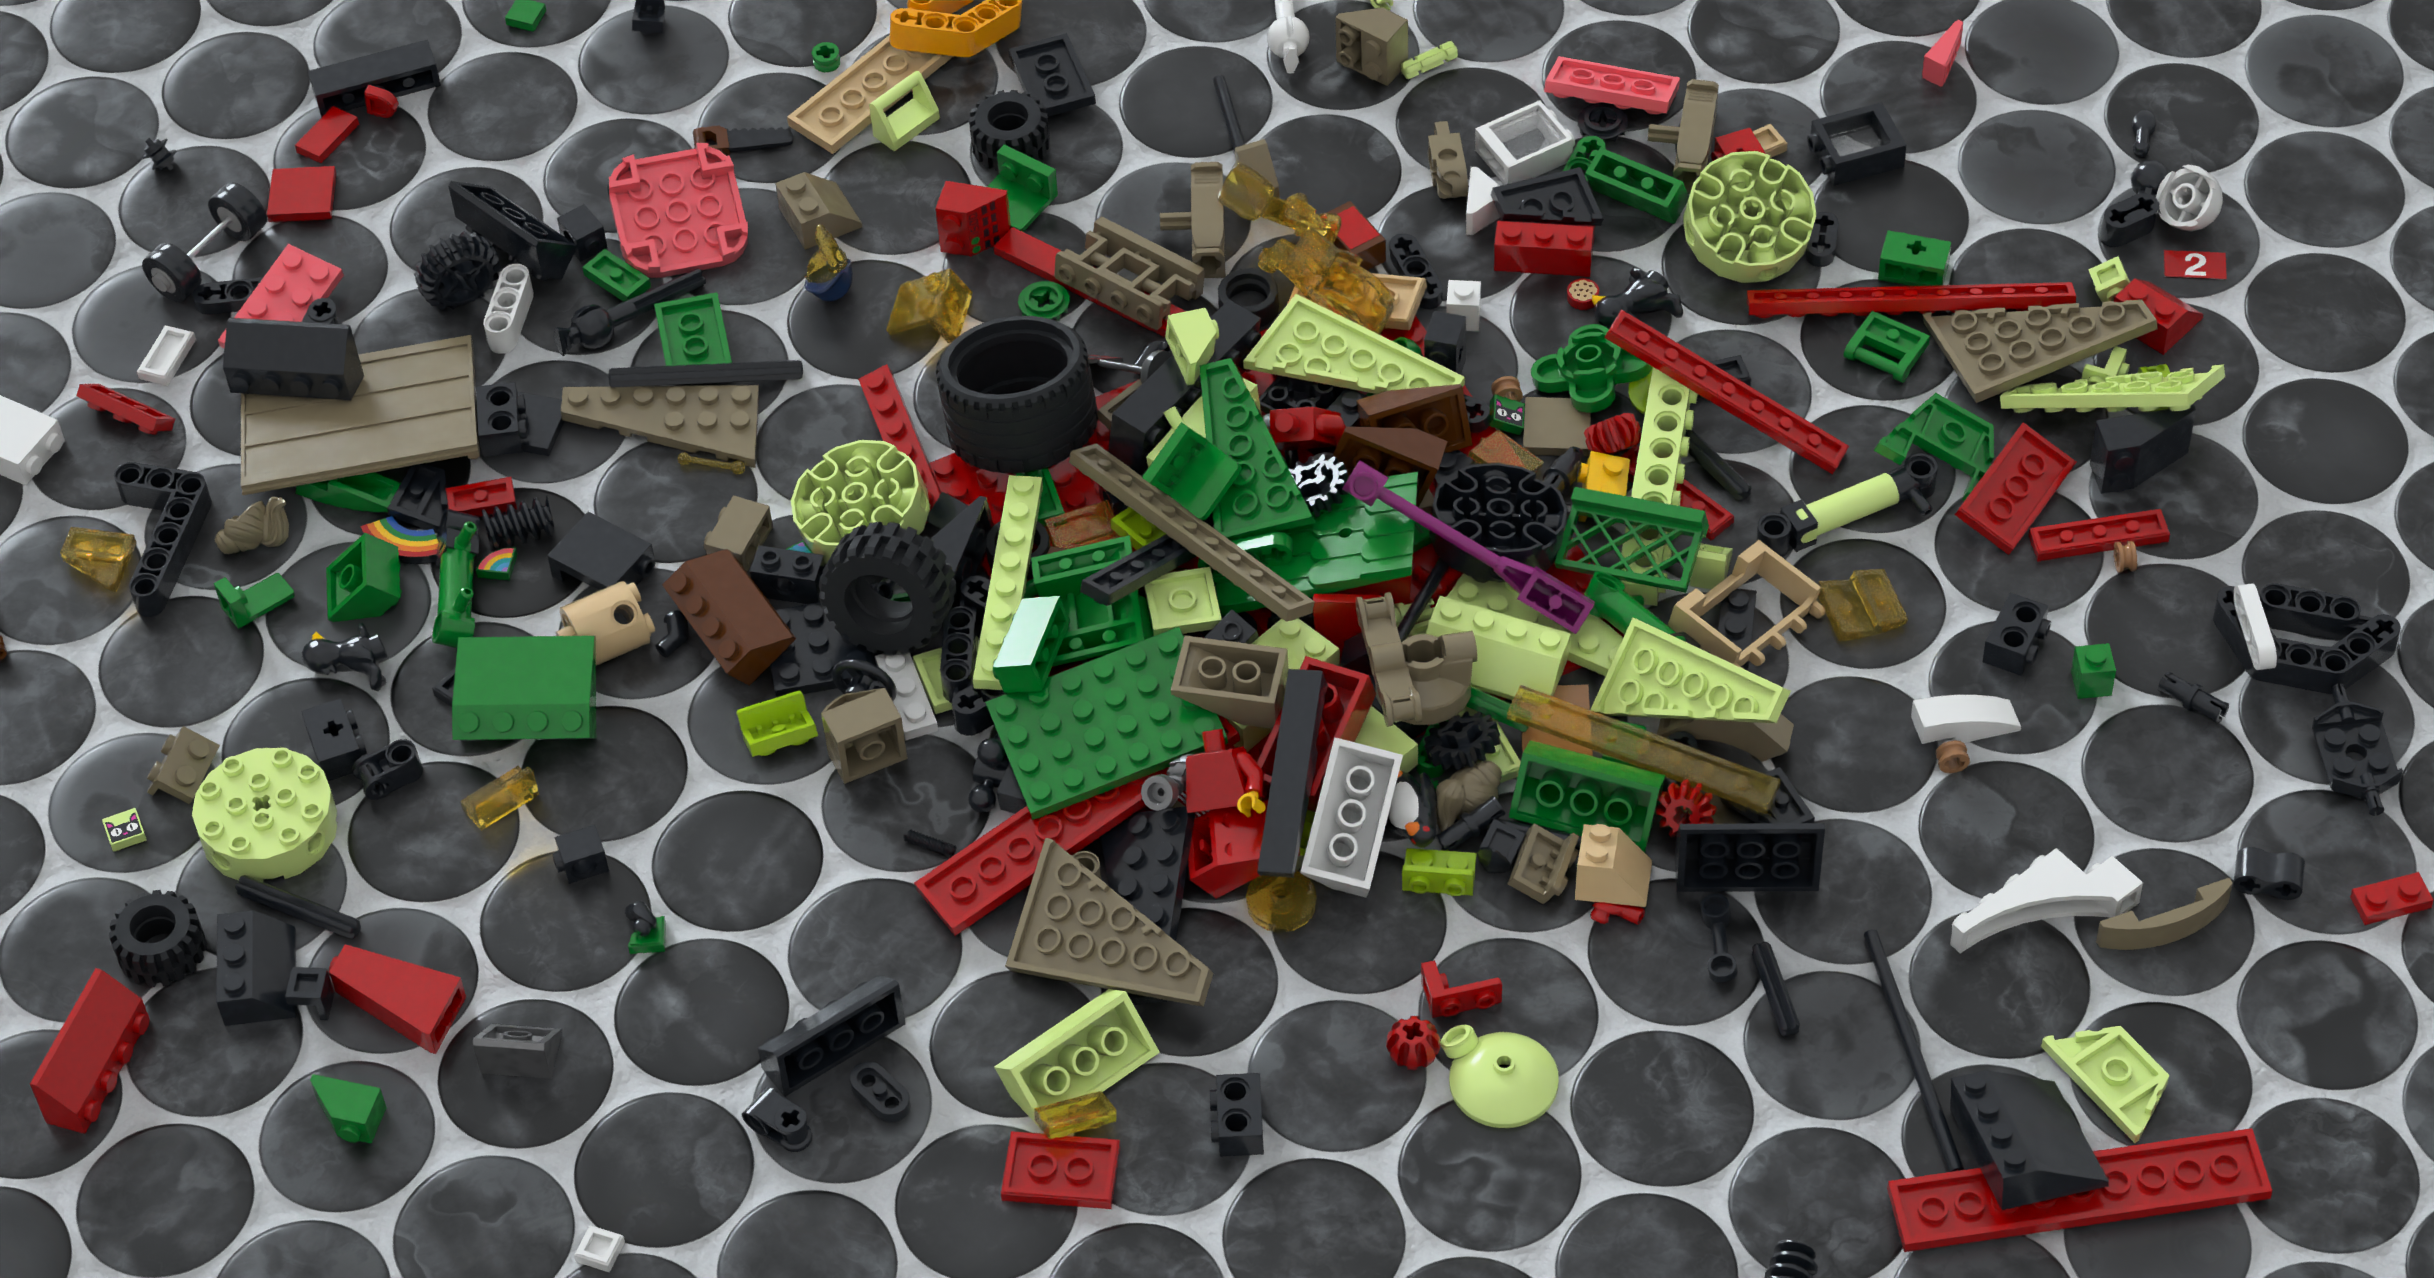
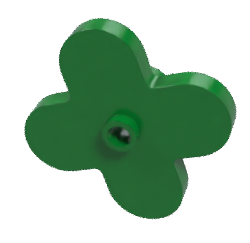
M1590 324L1572 332L1568 339V346L1565 349L1560 347L1557 354L1547 355L1538 359L1531 367V376L1535 388L1539 391L1546 393L1569 391L1571 403L1575 409L1581 412L1592 413L1601 411L1613 403L1615 399V386L1617 384L1634 382L1646 377L1651 372L1652 366L1604 338L1609 330L1607 327L1599 324Z

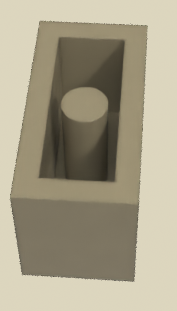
M733 495L727 507L721 509L718 522L713 531H709L705 537L704 550H706L707 555L728 549L747 572L753 563L758 546L764 544L773 528L770 506Z

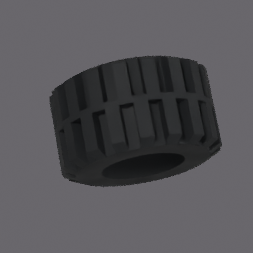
M1002 90L997 91L998 94L996 95L989 94L985 96L986 100H979L976 103V108H972L970 112L971 117L969 118L972 151L978 162H983L986 168L994 167L995 171L999 172L997 151L1003 145L1038 161L1046 156V150L1050 146L1048 117L1044 104H1040V100L1037 97L1030 98L1029 93H1018V90H1011L1010 92Z
M153 890L150 895H146L145 892L138 894L139 898L134 901L130 898L125 902L126 907L124 909L119 908L116 911V919L111 920V932H109L112 947L124 974L128 978L132 977L134 982L140 985L146 981L148 987H155L157 983L168 986L171 985L170 981L177 979L179 982L185 979V973L192 974L197 969L195 963L202 962L204 958L202 951L206 950L205 935L193 904L188 903L187 898L183 895L177 897L173 891H167L165 894H162L161 890ZM166 933L170 934L167 938L163 939L162 941L156 943H146L150 938L156 935Z

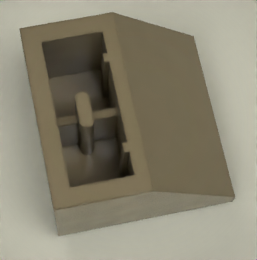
M1385 8L1339 13L1335 17L1337 62L1388 86L1401 72V63L1408 60V20Z

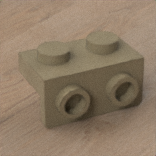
M185 726L180 729L176 736L170 734L160 751L165 754L162 763L156 761L147 776V779L152 781L147 793L153 796L159 788L190 804L220 745Z
M1534 823L1527 830L1508 885L1542 904H1545L1553 895L1559 896L1568 882V877L1565 876L1567 868L1571 867L1578 855V850L1575 849L1579 836L1571 833L1563 840Z

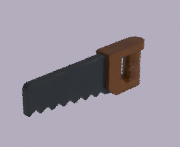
M718 125L700 127L693 130L695 148L696 143H706V140L711 139L717 145H710L709 147L720 150L726 156H730L732 152L793 144L791 127L787 129L780 127L776 130L772 127L767 130L765 128H760L759 130L755 128L750 130L734 128L729 131L727 128Z

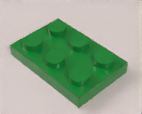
M717 292L654 304L666 366L732 363Z

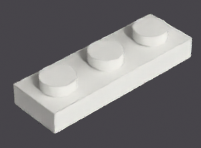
M898 651L896 655H884L883 653L875 656L876 666L885 671L896 685L897 695L893 703L902 718L905 741L938 731L936 718L910 653L901 654Z

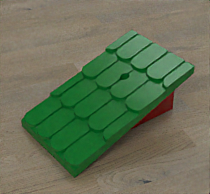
M1418 472L1387 476L1389 478L1384 487L1416 506ZM1350 494L1340 495L1343 502L1341 504L1333 503L1331 505L1332 511L1320 510L1318 517H1315L1314 513L1311 512L1316 523L1279 531L1289 535L1294 542L1292 559L1285 565L1268 568L1309 598L1313 597L1314 594H1371L1384 597L1385 593L1390 592L1394 604L1401 602L1404 605L1410 604L1415 521L1376 498L1372 507ZM1225 576L1213 578L1221 617L1226 616L1231 610L1241 613L1266 607L1262 603L1257 602L1255 598L1243 589L1234 585Z

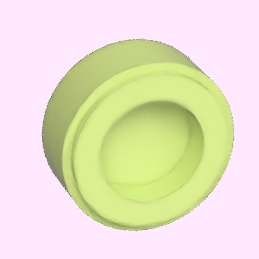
M1458 1025L1443 1035L1440 1045L1447 1057L1455 1059L1470 1053L1477 1046L1479 1039L1470 1025Z

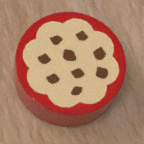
M1580 278L1568 285L1567 301L1573 308L1588 310L1595 306L1592 302V295L1599 296V287L1594 281Z

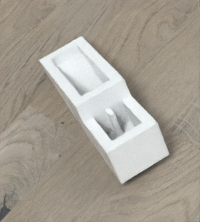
M1947 695L1913 700L1911 719L1922 744L1951 738L1952 741L1956 740L1967 743L2021 731L2019 720L2008 699L1984 695Z

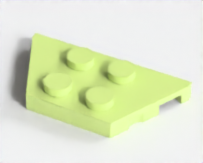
M2121 1026L2103 1028L2100 1031L2087 1030L2075 1032V1036L2072 1038L2055 1040L2053 1035L2043 1038L2041 1047L2134 1143L2138 1142L2168 1084L2169 1074Z

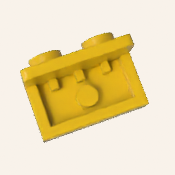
M1591 451L1587 464H1580L1577 482L1582 483V488L1626 496L1630 459ZM1579 516L1578 521L1585 522L1587 517Z

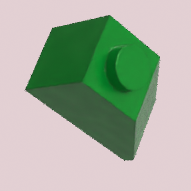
M312 1074L310 1081L316 1099L337 1137L352 1143L358 1141L372 1143L387 1108L381 1088Z

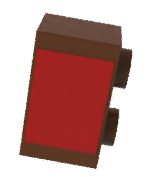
M1351 201L1318 216L1319 231H1317V238L1322 247L1328 248L1334 254L1340 267L1346 268L1348 271L1365 272L1386 261V239Z

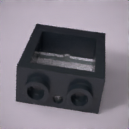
M1882 102L1816 119L1811 122V134L1807 136L1809 149L1812 153H1816L1822 173L1828 175L1833 186L1905 166L1907 145Z

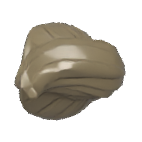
M271 497L266 507L263 501H259L249 506L240 516H233L231 519H227L224 529H221L215 536L217 547L224 554H232L240 550H253L260 543L267 547L282 545L289 537V522L284 509L286 501L282 497Z
M1485 760L1474 764L1473 767L1466 766L1452 774L1449 779L1439 783L1436 789V813L1438 817L1437 824L1441 832L1453 825L1455 819L1460 820L1459 815L1465 811L1470 813L1490 799L1491 796H1494L1498 801V786L1501 784L1502 771L1495 763Z

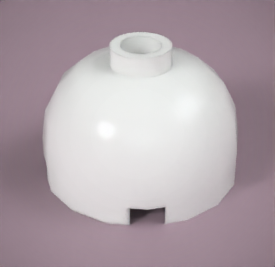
M2184 165L2182 166L2184 167L2177 172L2171 171L2165 176L2159 185L2156 198L2159 202L2161 212L2159 215L2161 219L2174 228L2195 231L2207 227L2219 215L2223 204L2222 189L2217 179L2199 166Z

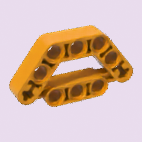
M907 0V8L896 9L890 15L889 41L894 48L900 50L971 57L1020 27L1022 0H985L961 15L952 13L974 0Z

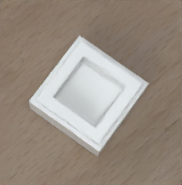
M590 1225L574 1255L576 1262L610 1273L625 1243L624 1236Z

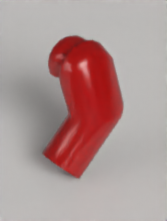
M1594 902L1592 905L1594 909L1590 917L1601 924H1606L1609 921L1610 914L1639 925L1645 915V909L1639 906Z

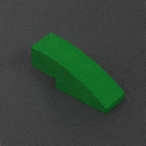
M372 472L296 486L295 494L314 501L351 510L388 512L387 508L401 483Z

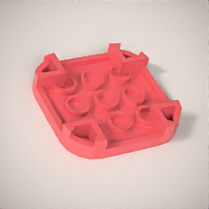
M696 143L695 149L635 159L634 154L622 158V163L613 170L611 177H609V200L623 258L627 264L647 277L662 278L689 273L698 268L706 270L722 267L735 262L744 253L748 244V221L746 222L734 173V164L729 155L726 156L720 150L709 147V143Z

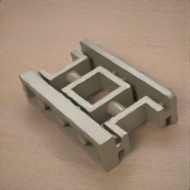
M1102 216L1094 222L1093 232L1088 231L1086 233V251L1078 255L1066 249L1065 251L1058 252L1055 257L1054 277L1057 280L1155 330L1162 327V318L1168 319L1171 307L1169 299L1175 294L1188 301L1191 298L1196 300L1203 294L1205 268ZM1125 268L1137 274L1138 277L1131 282L1117 273Z

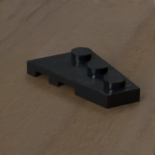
M1581 167L1493 187L1490 194L1502 221L1601 226L1604 220Z

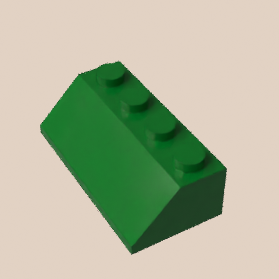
M1530 740L1522 754L1509 818L1532 824L1535 823L1536 825L1582 836L1584 824H1603L1608 827L1620 828L1645 853L1656 816V808L1659 805L1658 798L1662 792L1666 775Z

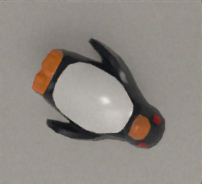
M1399 770L1385 829L1395 835L1407 837L1417 847L1425 848L1434 841L1437 833L1436 791L1430 777L1425 772L1420 774V786L1412 775Z

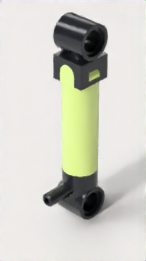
M1912 454L1907 457L1903 466L1807 505L1802 500L1781 507L1780 513H1767L1759 519L1756 542L1760 540L1778 555L1784 557L1789 551V544L1795 552L1815 545L1817 536L1907 499H1910L1922 516H1927L1932 512V506L1926 499L1932 496L1935 491L1938 464L1928 454Z

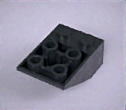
M1279 375L1259 397L1260 408L1265 414H1270V410L1318 407L1341 413V418L1346 427H1361L1356 400L1368 396L1353 389ZM1336 447L1306 450L1315 456L1324 452L1333 454Z

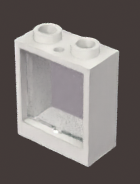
M1541 100L1475 128V151L1504 185L1535 178L1567 164L1575 146L1572 133L1568 129L1563 128L1558 122L1556 114L1552 110H1548Z

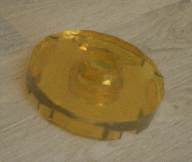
M1296 869L1294 878L1259 876L1249 884L1247 890L1248 914L1257 925L1266 930L1275 932L1276 929H1285V932L1294 931L1307 924L1315 913L1317 902L1315 886L1307 876L1301 874Z

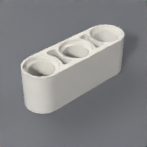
M511 264L503 268L484 318L483 325L490 350L498 354L510 352L517 345L533 299L534 292L527 267L522 264Z

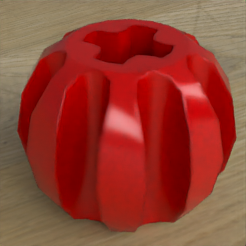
M1410 1016L1408 1020L1400 1019L1393 1024L1392 1031L1388 1032L1386 1043L1392 1061L1398 1066H1407V1070H1417L1418 1066L1427 1067L1434 1062L1435 1055L1440 1050L1441 1039L1439 1034H1437L1436 1027L1429 1020L1423 1021L1420 1020L1419 1016Z

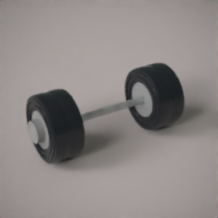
M229 182L209 199V211L218 226L188 254L173 244L161 243L144 258L142 262L144 274L153 287L163 296L175 302H182L201 285V273L192 258L222 230L237 240L248 241L266 225L268 219L263 205L244 186L235 182Z

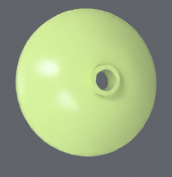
M1511 1032L1486 1034L1478 1037V1044L1470 1053L1453 1060L1449 1073L1451 1095L1464 1114L1483 1125L1496 1128H1513L1526 1125L1541 1117L1556 1098L1559 1083L1556 1063L1546 1048L1527 1036ZM1499 1065H1509V1067L1501 1068Z

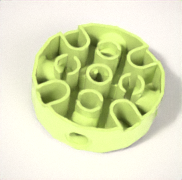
M1748 151L1729 153L1710 162L1704 168L1700 176L1693 183L1683 215L1686 242L1699 262L1718 276L1741 283L1765 282L1790 271L1806 250L1816 219V209L1813 192L1801 173L1789 164L1785 166L1780 161L1770 159L1771 155Z
M858 440L837 446L822 455L823 461L816 464L811 471L807 468L801 475L791 498L793 521L804 542L814 554L824 555L826 564L840 540L847 533H851L854 528L861 525L868 527L869 523L882 522L883 525L887 526L888 522L899 523L900 527L904 529L908 527L918 530L916 534L920 535L924 530L930 511L928 491L915 463L905 453L898 451L896 446L885 441Z
M256 748L228 757L207 775L195 793L192 817L206 858L223 875L239 880L243 875L264 882V879H274L283 875L285 879L299 875L324 856L336 836L337 809L324 771L308 756L287 748Z

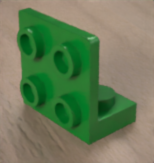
M1003 145L997 151L999 175L987 187L1007 190L1011 227L1024 232L1058 196L1056 169Z

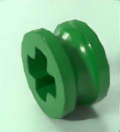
M822 42L812 49L813 66L816 70L825 73L832 72L839 67L840 56L837 45L830 42Z

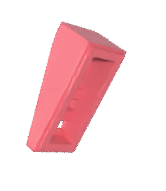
M1955 21L1924 55L1923 79L1940 87L1944 85L1961 45L1962 21Z

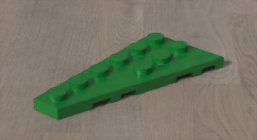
M1228 358L1200 365L1206 439L1242 467L1238 477L1213 510L1214 529L1231 541L1316 523L1233 360Z

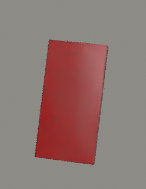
M2023 422L1954 515L2009 555L2077 462Z

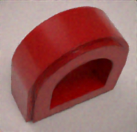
M368 85L364 92L367 113L382 118H389L394 115L399 103L391 92L372 85Z

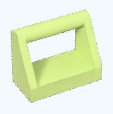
M919 71L913 72L869 104L873 136L893 151L899 149L940 119L939 109ZM912 89L913 99L886 117L883 109Z

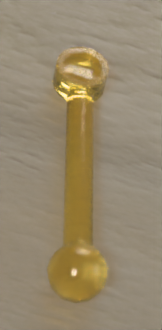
M686 452L680 453L677 459L681 465L693 463L730 469L737 475L745 471L744 462L740 460L728 463L691 457Z

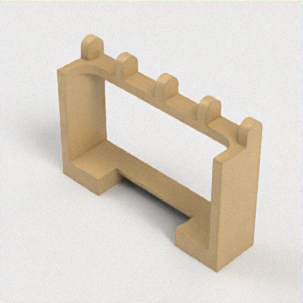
M1758 540L1738 555L1732 574L1713 589L1703 594L1695 588L1674 605L1667 626L1676 633H1687L1701 645V649L1738 667H1741L1747 661H1750L1755 666H1760L1765 662V656L1760 652L1769 644L1775 649L1780 650L1786 645V640L1782 636L1784 632L1791 628L1797 633H1802L1807 628V624L1802 618L1809 613L1819 619L1825 614V608L1817 602L1821 587ZM1759 574L1798 604L1799 607L1742 651V649L1700 617L1726 598L1732 591H1735L1754 575Z

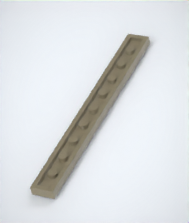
M1097 443L1070 452V464L1102 486L1104 490L1120 499L1126 506L1135 510L1148 522L1161 529L1170 538L1176 540L1188 549L1190 553L1202 559L1212 569L1232 581L1234 585L1243 589L1255 598L1257 602L1262 603L1273 611L1279 618L1287 622L1313 613L1315 601L1206 522L1194 516L1170 496L1151 485L1141 475Z

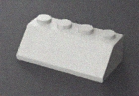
M1334 737L1300 871L1301 874L1331 889L1367 898L1400 770L1402 754Z

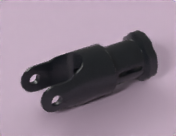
M1570 447L1565 454L1552 462L1543 474L1542 482L1546 485L1552 483L1561 494L1567 492L1576 481L1579 462L1584 455L1583 451L1578 447Z

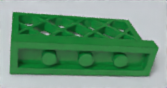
M1574 487L1571 496L1573 504L1564 530L1562 546L1557 553L1554 563L1556 568L1594 575L1597 571L1605 572L1622 581L1687 592L1702 538H1706L1709 528L1705 511ZM1578 516L1593 518L1597 524L1582 534L1575 527ZM1615 523L1625 524L1629 531L1612 540L1606 528ZM1648 529L1658 530L1662 537L1645 547L1638 535ZM1602 532L1608 544L1591 552L1585 540ZM1680 535L1693 537L1691 546L1679 553L1671 543L1672 540ZM1634 538L1641 549L1624 559L1617 547ZM1580 543L1588 554L1578 561L1566 560L1568 550ZM1667 544L1673 556L1657 565L1650 553ZM1614 550L1620 562L1609 568L1600 566L1597 558ZM1646 556L1653 568L1642 574L1633 572L1629 565ZM1679 562L1683 569L1681 580L1666 579L1662 571Z

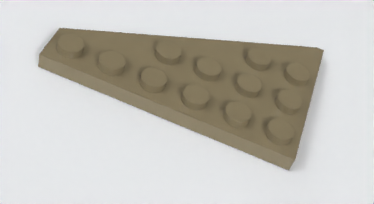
M2142 299L2126 300L2124 302L2107 301L2102 302L2101 307L2080 308L2079 303L2057 304L2048 307L2028 306V311L2006 312L2005 308H1989L1976 311L1955 310V315L1932 316L1931 312L1922 314L1925 326L1976 403L2158 329L2156 318Z
M1045 838L1005 967L1013 972L1104 989L1126 991L1131 994L1204 1007L1214 973L1144 914L1140 913L1127 900L1111 889L1099 877L1083 866L1077 859L1061 848L1054 840Z

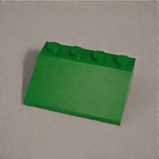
M596 636L458 637L452 701V740L596 739Z

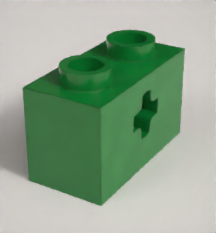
M1888 230L1880 256L1878 280L1909 286L1943 285L1949 266L1952 242Z

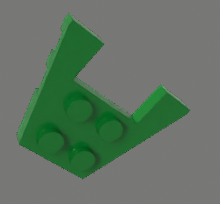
M1935 393L1912 412L1904 422L1898 424L1890 434L1884 436L1876 445L1874 451L1901 465L1907 456L1911 444L1920 447L1924 452L1936 456L1950 464L1953 468L1959 469L1971 476L1961 499L1965 501L1991 466V462L1994 459V425Z

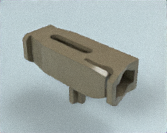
M1692 79L1687 82L1680 127L1649 124L1648 141L1677 144L1673 177L1683 181L1688 194H1690L1695 180L1710 162L1719 85L1714 81Z
M1195 162L1191 165V212L1160 213V230L1192 229V262L1205 268L1204 278L1226 277L1223 164L1219 162Z

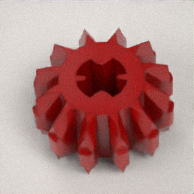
M1623 413L1588 427L1584 431L1585 442L1590 451L1612 455L1639 444L1641 441V427L1639 422L1636 421L1634 414Z
M1688 779L1683 780L1681 786L1673 782L1669 784L1668 792L1664 791L1659 795L1658 800L1661 804L1657 806L1656 814L1663 816L1659 822L1660 827H1671L1670 837H1674L1677 834L1680 824L1714 823L1711 816L1716 813L1717 808L1709 803L1713 798L1712 793H1701L1702 783H1698L1695 788H1691ZM1683 806V810L1688 807L1692 811L1691 814H1689V810L1686 813L1683 812L1680 807Z

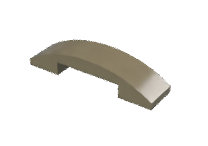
M2226 878L2197 888L2194 903L2138 921L2133 911L2102 920L2099 923L2096 943L2101 948L2134 950L2161 946L2185 938L2208 925L2224 910L2229 903L2233 882L2230 878Z

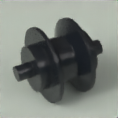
M148 138L145 141L148 146L144 149L146 153L142 158L152 159L154 162L151 167L152 170L156 168L161 170L166 167L170 171L174 168L171 162L175 159L173 155L177 151H168L165 147L168 141L167 138L162 141L159 139L152 141L151 138Z

